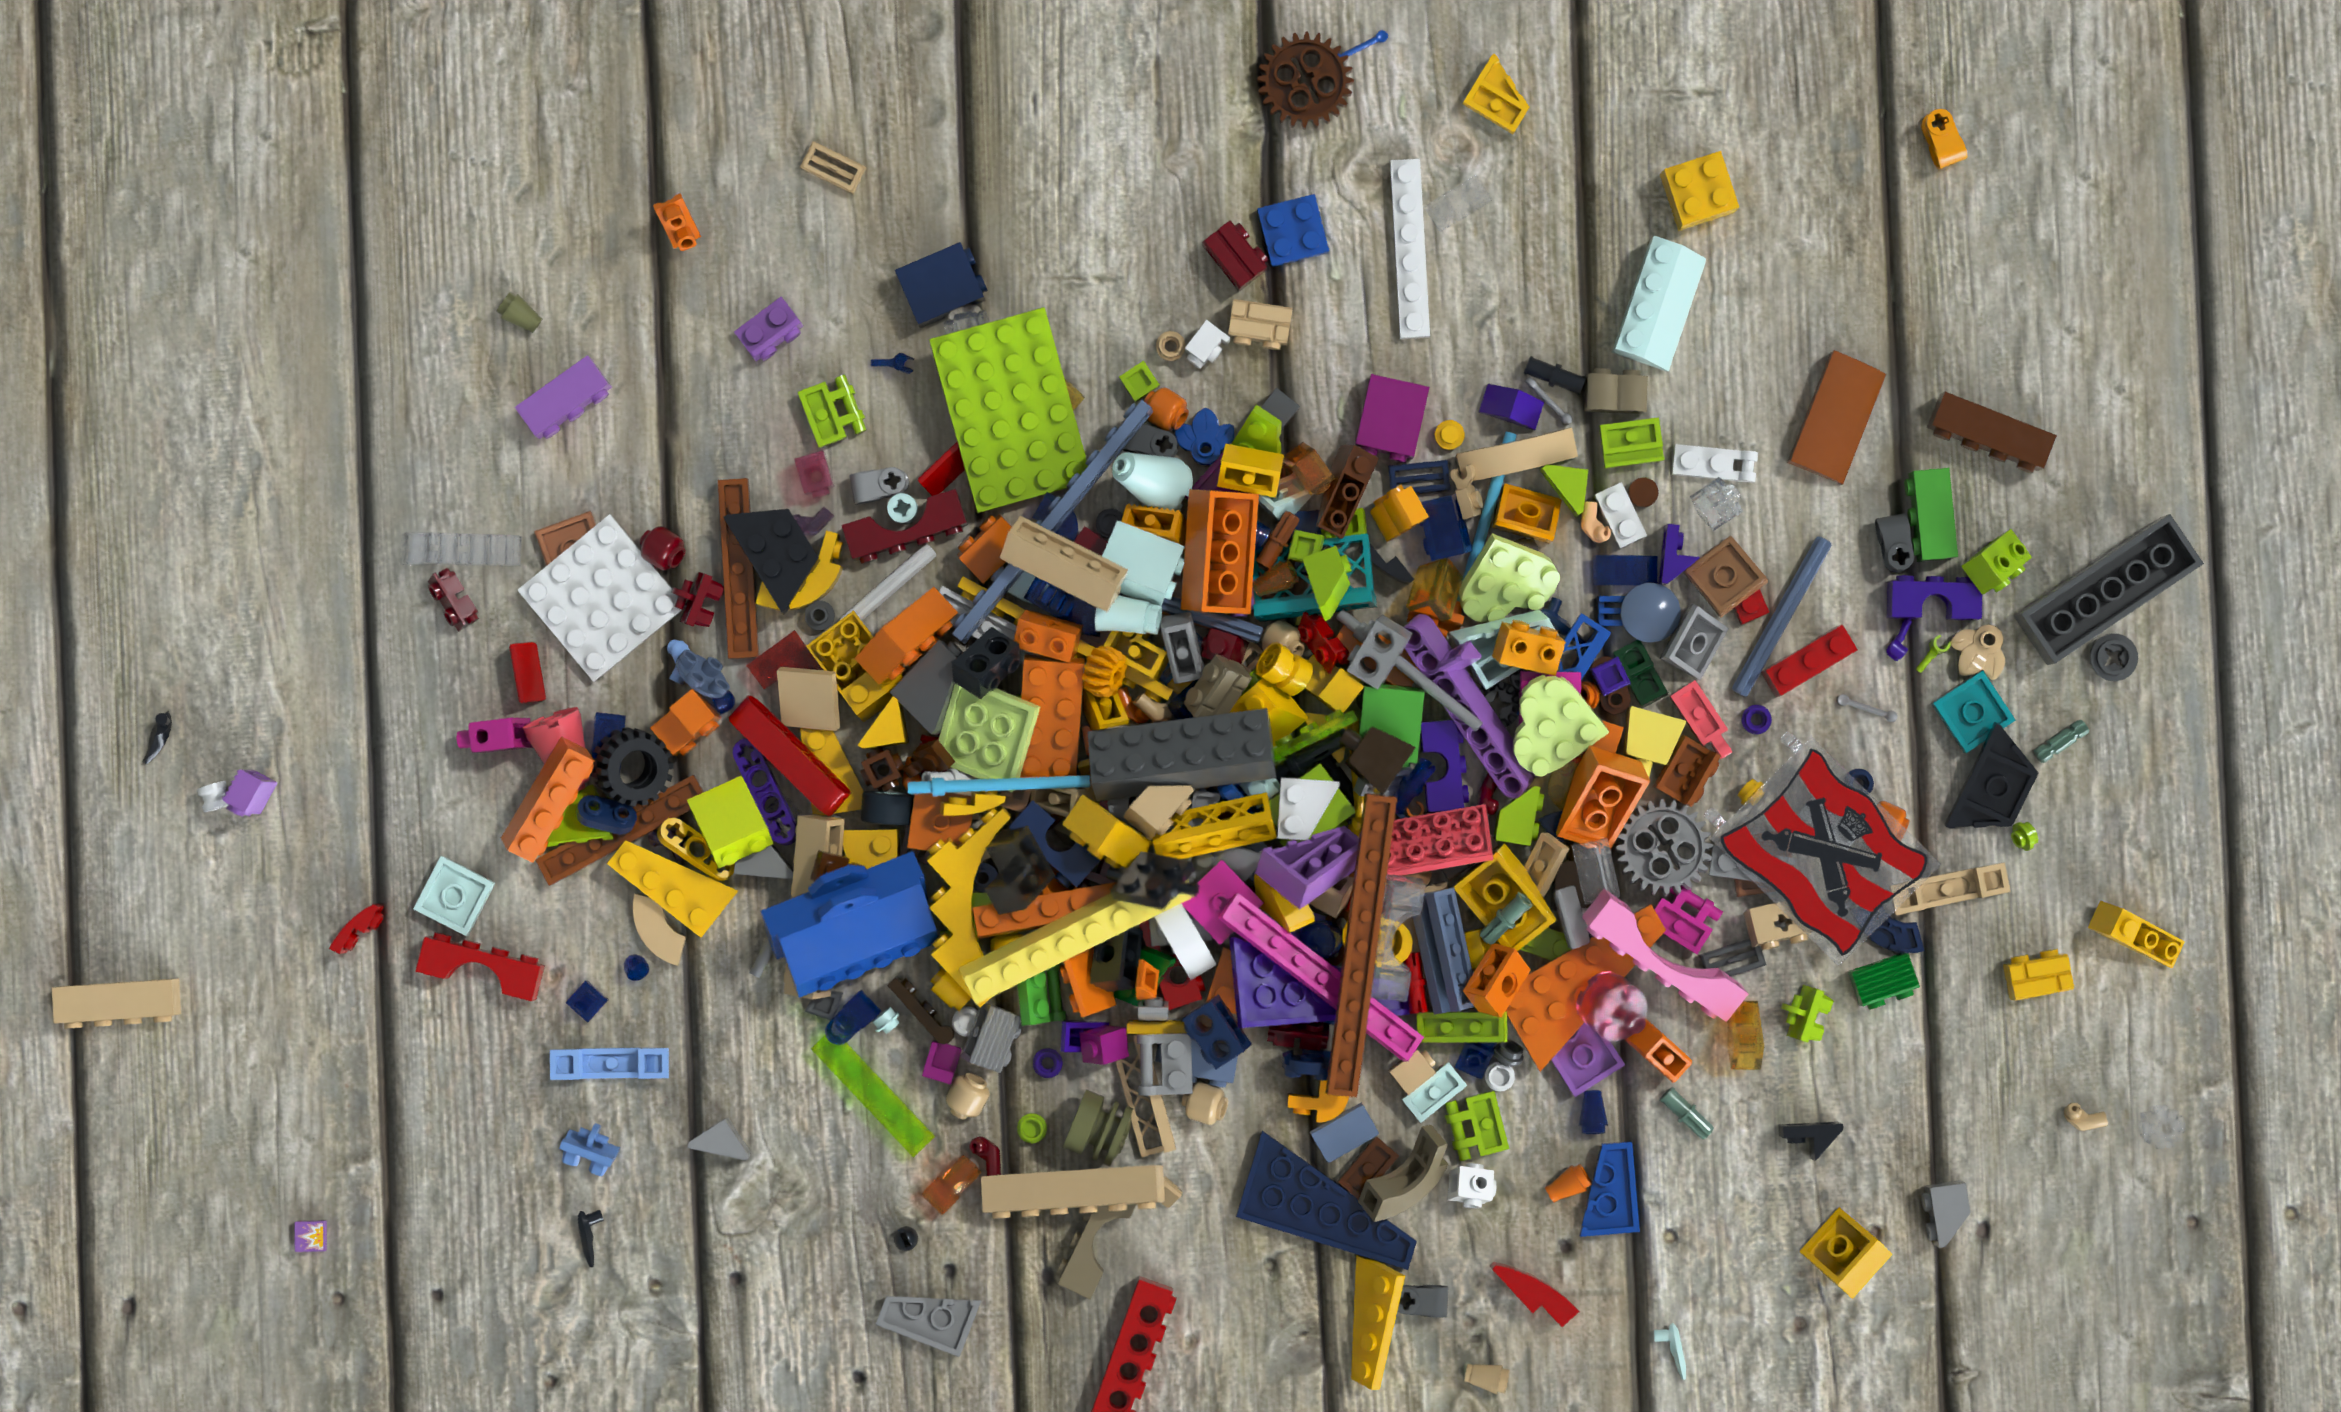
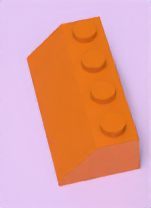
M1189 489L1181 610L1250 614L1259 494Z

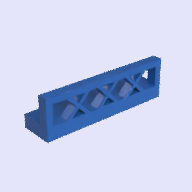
M1580 613L1563 639L1566 642L1563 653L1567 650L1576 649L1577 658L1568 669H1563L1560 660L1557 672H1581L1582 680L1611 635V632ZM1582 623H1585L1593 628L1594 631L1587 643L1579 644L1577 631ZM1574 639L1575 645L1567 647L1571 640Z

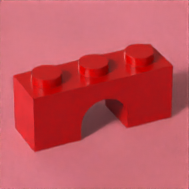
M1842 624L1762 670L1761 674L1774 696L1780 697L1856 652L1858 649Z

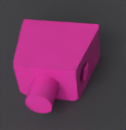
M511 717L471 722L468 725L469 730L457 732V744L460 749L471 748L472 753L533 748L524 735L523 726L531 721L530 718Z

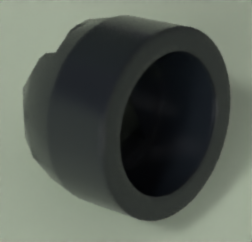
M901 1227L895 1233L894 1243L898 1249L910 1251L918 1243V1234L912 1227ZM903 1232L906 1233V1236L910 1243V1246L908 1247L905 1246V1243L901 1237V1233Z

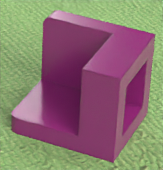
M933 1040L922 1076L951 1085L962 1049L950 1044H940Z

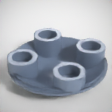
M1644 583L1634 587L1625 596L1621 606V619L1624 629L1634 638L1643 642H1658L1666 639L1675 631L1680 621L1681 610L1677 597L1670 589L1661 584Z
M684 650L677 658L676 668L679 675L698 693L711 698H721L730 689L721 672L723 666L716 658L708 657L705 659L690 650Z

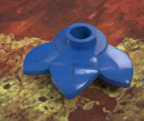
M1203 408L1196 414L1192 425L1183 424L1182 427L1175 430L1179 446L1191 452L1194 461L1200 465L1213 464L1221 455V451L1224 450L1225 443L1232 444L1235 435L1234 426L1231 424L1219 426L1215 413L1208 408ZM1204 446L1211 448L1209 453H1202L1200 450Z

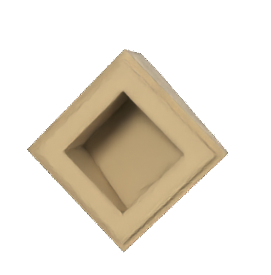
M1164 1176L1165 1202L1161 1203L1169 1208L1182 1196V1190L1166 1176Z

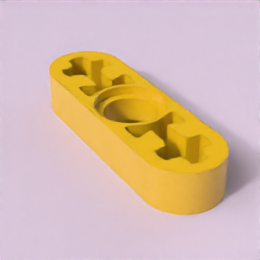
M669 818L659 826L657 837L660 843L712 879L725 881L734 874L735 863L726 865V870L721 873L717 871L718 867L713 857L707 864L704 863L711 852L702 834L682 820ZM673 826L677 829L675 833L677 836L671 839L667 836L669 833L667 829ZM688 835L690 838L683 844V847L679 846L683 841L682 839ZM698 842L702 844L704 855L702 857L693 856L689 850L690 843Z

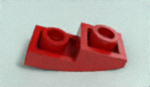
M372 904L358 913L343 927L329 949L338 954H344L347 950L352 951L359 939V935L356 934L358 930L362 933H370L372 929L377 930L384 918V914L381 913L384 906Z

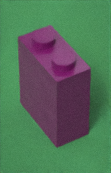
M1371 374L1355 445L1377 456L1378 452L1390 454L1389 459L1397 462L1406 463L1407 458L1413 459L1430 387Z

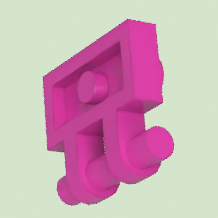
M1681 885V893L1679 895H1676L1673 889L1670 888L1669 892L1675 895L1672 903L1661 897L1654 907L1666 929L1663 934L1698 955L1713 930L1703 922L1707 916L1718 921L1723 911L1715 907L1714 902L1710 899H1702L1691 892V889H1685L1683 885ZM1684 902L1698 910L1695 917L1680 909Z

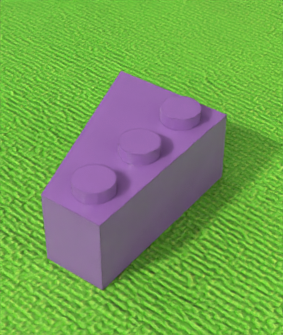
M1342 826L1311 836V839L1297 843L1296 840L1289 841L1285 847L1274 850L1271 847L1262 849L1255 873L1300 910L1355 871L1359 837L1347 827Z

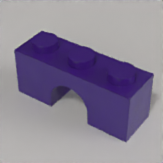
M1898 575L1896 576V581L1887 582V618H1921L1925 599L1929 596H1936L1946 606V620L1976 621L1982 619V594L1969 577H1956V582H1944V577L1926 576V582L1914 581V576Z
M1453 720L1421 722V753L1435 752L1440 754L1444 758L1447 767L1444 776L1440 780L1424 783L1426 811L1437 812L1464 808V803H1469L1468 785H1462L1461 773H1466L1465 755H1460L1459 744L1464 743V736Z

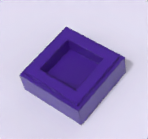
M1618 656L1590 669L1602 696L1631 684Z

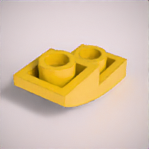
M998 791L971 792L970 804L967 803V798L949 797V802H940V814L959 816L980 813L1005 803L1006 796L998 794Z

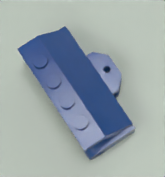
M913 851L868 869L865 866L859 865L842 867L820 876L808 887L809 892L761 910L766 935L777 960L785 958L799 998L818 990L825 991L831 989L836 983L845 979H856L862 976L865 971L875 967L884 968L890 965L893 960L903 956H914L921 949L931 946L938 938L937 929L927 903L928 896L924 874Z

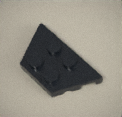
M779 509L724 516L723 518L782 614L787 613L792 600L798 591L802 590L806 584L807 577L810 573H813L820 562L819 557L790 510Z
M1994 722L1944 824L1950 829L1969 826L1974 828L1987 826L2012 827L2039 774L1999 723Z

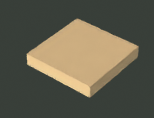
M780 667L777 670L781 722L785 726L837 731L840 728L836 672Z

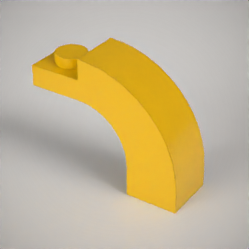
M826 530L819 554L820 562L813 573H810L807 577L806 584L800 592L798 591L789 605L788 611L802 609L821 600L838 582L843 567L833 564L834 558L839 559L843 547V542L839 541V534ZM762 581L755 604L780 610Z

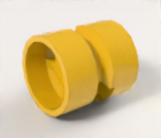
M1274 642L1267 646L1260 655L1256 664V673L1266 681L1275 684L1277 688L1288 695L1295 696L1308 684L1313 673L1312 663L1303 657L1292 654L1290 649L1284 645Z

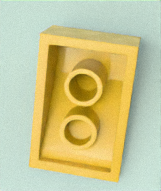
M1504 843L1493 852L1494 860L1480 862L1460 878L1453 887L1484 926L1497 916L1496 911L1498 909L1503 910L1519 892L1524 894L1531 901L1532 907L1515 922L1516 926L1513 929L1509 928L1497 940L1500 945L1519 951L1557 919L1523 864Z

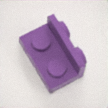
M781 296L735 330L734 333L755 361H758L760 358L765 361L777 352L775 347L783 341L789 343L801 334L799 329L803 327V324Z

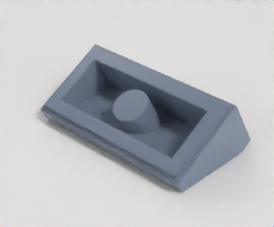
M1361 1102L1336 1118L1310 1131V1134L1325 1160L1330 1163L1376 1137L1379 1132Z

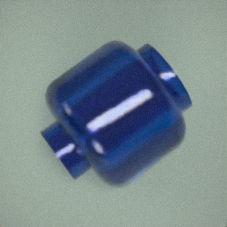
M1322 919L1306 925L1300 934V941L1323 959L1337 954L1343 944L1340 928L1330 920Z

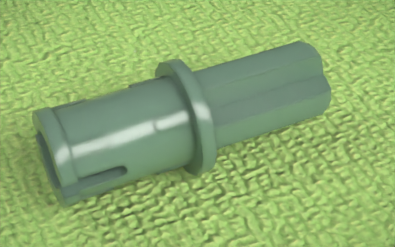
M1519 892L1503 910L1498 909L1496 911L1497 916L1480 931L1481 938L1490 945L1494 944L1509 928L1513 929L1516 926L1515 922L1532 907L1531 901Z
M1674 1087L1668 1089L1660 1098V1101L1678 1117L1677 1121L1679 1123L1683 1121L1700 1139L1704 1140L1712 1133L1713 1126L1695 1109L1696 1105H1690Z

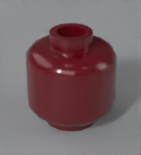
M658 526L651 531L647 530L640 539L642 558L660 570L676 568L685 556L682 538L665 527Z

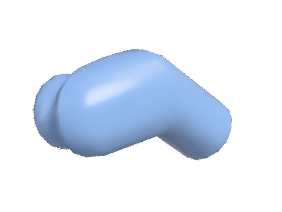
M676 639L671 640L667 646V651L672 655L675 664L677 658L684 650H690L684 641ZM675 666L669 679L683 685L684 680L679 675Z

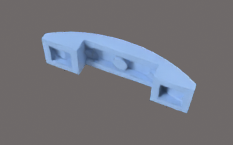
M669 1048L550 1050V1080L669 1078Z

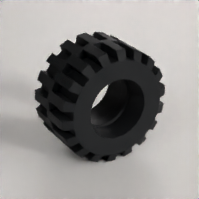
M629 727L622 728L621 732L618 730L610 732L612 736L610 738L604 736L600 740L603 743L602 747L596 746L593 751L598 755L596 759L593 758L596 770H592L591 773L592 777L598 780L595 782L596 786L603 790L606 796L629 806H636V804L644 806L648 804V799L656 801L659 798L657 794L659 791L665 793L668 787L664 784L666 780L671 782L673 775L668 774L669 769H674L673 762L668 760L672 755L669 750L664 748L666 745L662 740L641 729H631ZM640 750L645 760L644 770L635 781L624 783L620 777V764L627 754Z

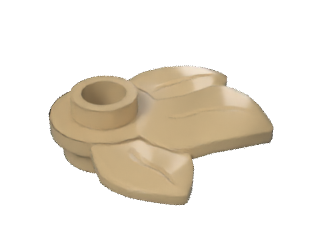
M1983 625L1977 630H1961L1953 636L1950 641L1951 647L1961 651L1958 661V670L1961 676L1973 675L1983 670L1991 680L1999 677L2005 665V656L2000 649L2003 645V634L1999 628L1994 625ZM1986 634H1991L1994 638L1991 645L1984 643V636Z

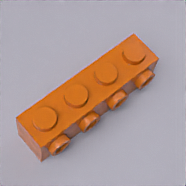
M562 736L560 737L501 836L507 851L534 863L538 855L540 856L544 853L548 845L547 839L553 830L558 829L563 820V812L568 804L571 805L578 795V787L583 779H587L593 770L594 760L586 748Z

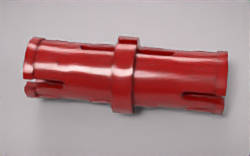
M1420 952L1410 953L1408 958L1403 961L1406 981H1403V986L1407 987L1409 1014L1428 1012L1424 985H1427V980L1423 978Z

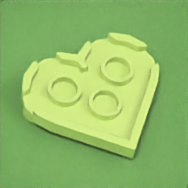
M1492 533L1462 581L1459 589L1460 605L1468 617L1483 623L1505 618L1514 607L1539 610L1555 593L1560 580V574L1551 559L1543 553Z
M1540 675L1530 680L1522 689L1519 711L1524 721L1515 730L1513 752L1522 767L1527 771L1533 772L1536 776L1542 777L1565 766L1588 749L1589 745L1592 746L1607 735L1609 730L1564 677Z

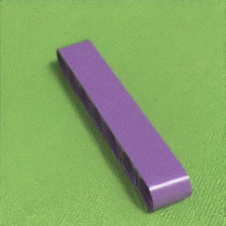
M1425 614L1415 615L1404 626L1405 629L1413 633L1405 646V650L1420 672L1483 722L1475 732L1444 707L1500 791L1509 798H1518L1534 781L1535 774L1527 771L1519 764L1513 752V738L1465 668L1441 672L1438 669L1446 653L1452 650V648L1429 616Z

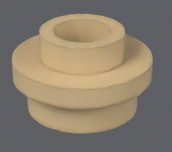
M1165 332L1157 339L1156 351L1166 361H1176L1185 352V340L1177 332ZM1169 341L1174 342L1177 346L1173 352L1165 349V344Z

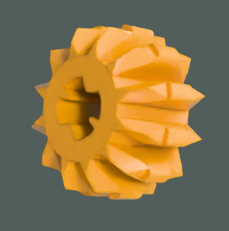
M1100 645L1098 648H1094L1091 656L1087 657L1086 665L1083 666V688L1093 693L1094 696L1101 698L1115 696L1118 688L1122 687V681L1125 678L1124 674L1127 669V664H1125L1126 656L1110 646Z

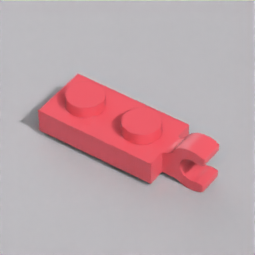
M1696 680L1669 696L1702 746L1710 742L1714 751L1721 755L1720 759L1732 753L1731 748L1721 735L1728 728Z

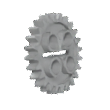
M1661 799L1656 808L1653 802L1649 801L1647 803V811L1640 805L1637 806L1636 813L1638 817L1631 814L1628 819L1630 824L1626 823L1622 829L1626 834H1619L1616 839L1623 843V845L1616 846L1615 852L1623 853V856L1617 860V864L1626 863L1627 865L1622 874L1632 873L1633 877L1630 880V884L1639 880L1642 882L1640 891L1650 886L1651 895L1653 896L1658 889H1662L1664 897H1667L1670 888L1673 889L1676 895H1679L1681 893V885L1685 889L1690 890L1692 888L1690 879L1699 883L1701 877L1698 872L1706 873L1708 867L1702 862H1710L1712 860V856L1705 853V851L1713 848V844L1705 843V840L1710 837L1711 832L1701 831L1706 822L1696 823L1694 820L1698 812H1694L1691 815L1686 814L1687 805H1684L1681 810L1676 809V800H1673L1670 807H1666L1664 799ZM1664 821L1673 823L1676 832L1673 834L1664 833L1661 823ZM1651 825L1654 827L1655 833L1658 838H1656L1653 832L1649 830L1648 826ZM1640 836L1646 837L1650 841V848L1646 850L1639 848L1636 844V838ZM1660 843L1670 846L1667 852L1665 850L1660 852L1658 847ZM1681 846L1689 848L1692 858L1682 859L1677 853V848ZM1671 859L1679 866V870L1674 869ZM1656 861L1662 862L1667 868V873L1663 875L1656 874L1652 869V863Z

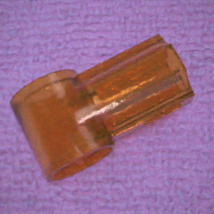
M963 1154L942 1176L939 1175L921 1195L943 1215L961 1197L960 1194L979 1177L981 1171Z

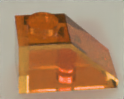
M1304 442L1284 455L1282 464L1310 496L1313 494L1320 495L1331 486L1329 482L1335 479L1316 450Z

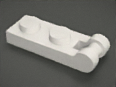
M1675 444L1671 475L1754 483L1756 473L1753 472L1754 462H1757L1758 452ZM1734 460L1742 461L1741 471H1733Z

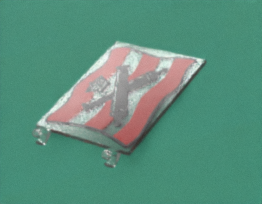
M1788 731L1780 738V741L1794 755L1727 821L1714 808L1708 809L1704 813V818L1717 829L1709 839L1839 967L1942 864L1813 737L1803 745L1793 733Z

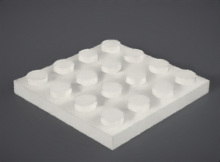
M611 514L518 589L519 593L593 682H596L682 611V609L674 607L678 595L671 593V586L657 569L642 558L641 550Z

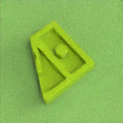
M1256 405L1231 445L1281 454L1279 436L1281 435L1282 421Z

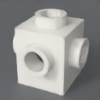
M1469 1163L1466 1164V1167L1459 1166L1449 1171L1448 1200L1464 1202L1463 1206L1467 1208H1481L1482 1204L1492 1201L1497 1188L1496 1180H1494V1171L1485 1170L1484 1165Z

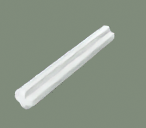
M928 544L922 546L845 613L840 620L854 610L863 621L936 557V552Z

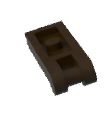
M896 977L887 985L937 1042L948 1044L952 1041L955 1035L953 1028L949 1025H941L934 1017L937 1011L927 1000L921 1002L914 993L918 990L906 977L903 980Z

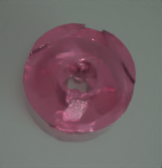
M1612 971L1598 973L1587 981L1589 985L1584 992L1580 991L1577 998V1012L1579 1017L1590 1028L1607 1041L1624 1040L1644 1029L1647 1001L1641 990L1623 976Z

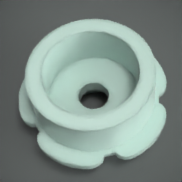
M891 1007L885 1009L872 1021L877 1027L875 1031L880 1032L883 1030L885 1034L890 1032L900 1023L897 1020L899 1013H895Z

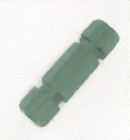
M2077 720L2070 725V729L2065 728L2046 741V745L2042 744L2034 750V754L2041 763H2045L2053 758V754H2059L2075 743L2077 738L2081 739L2087 735L2089 728L2083 720Z

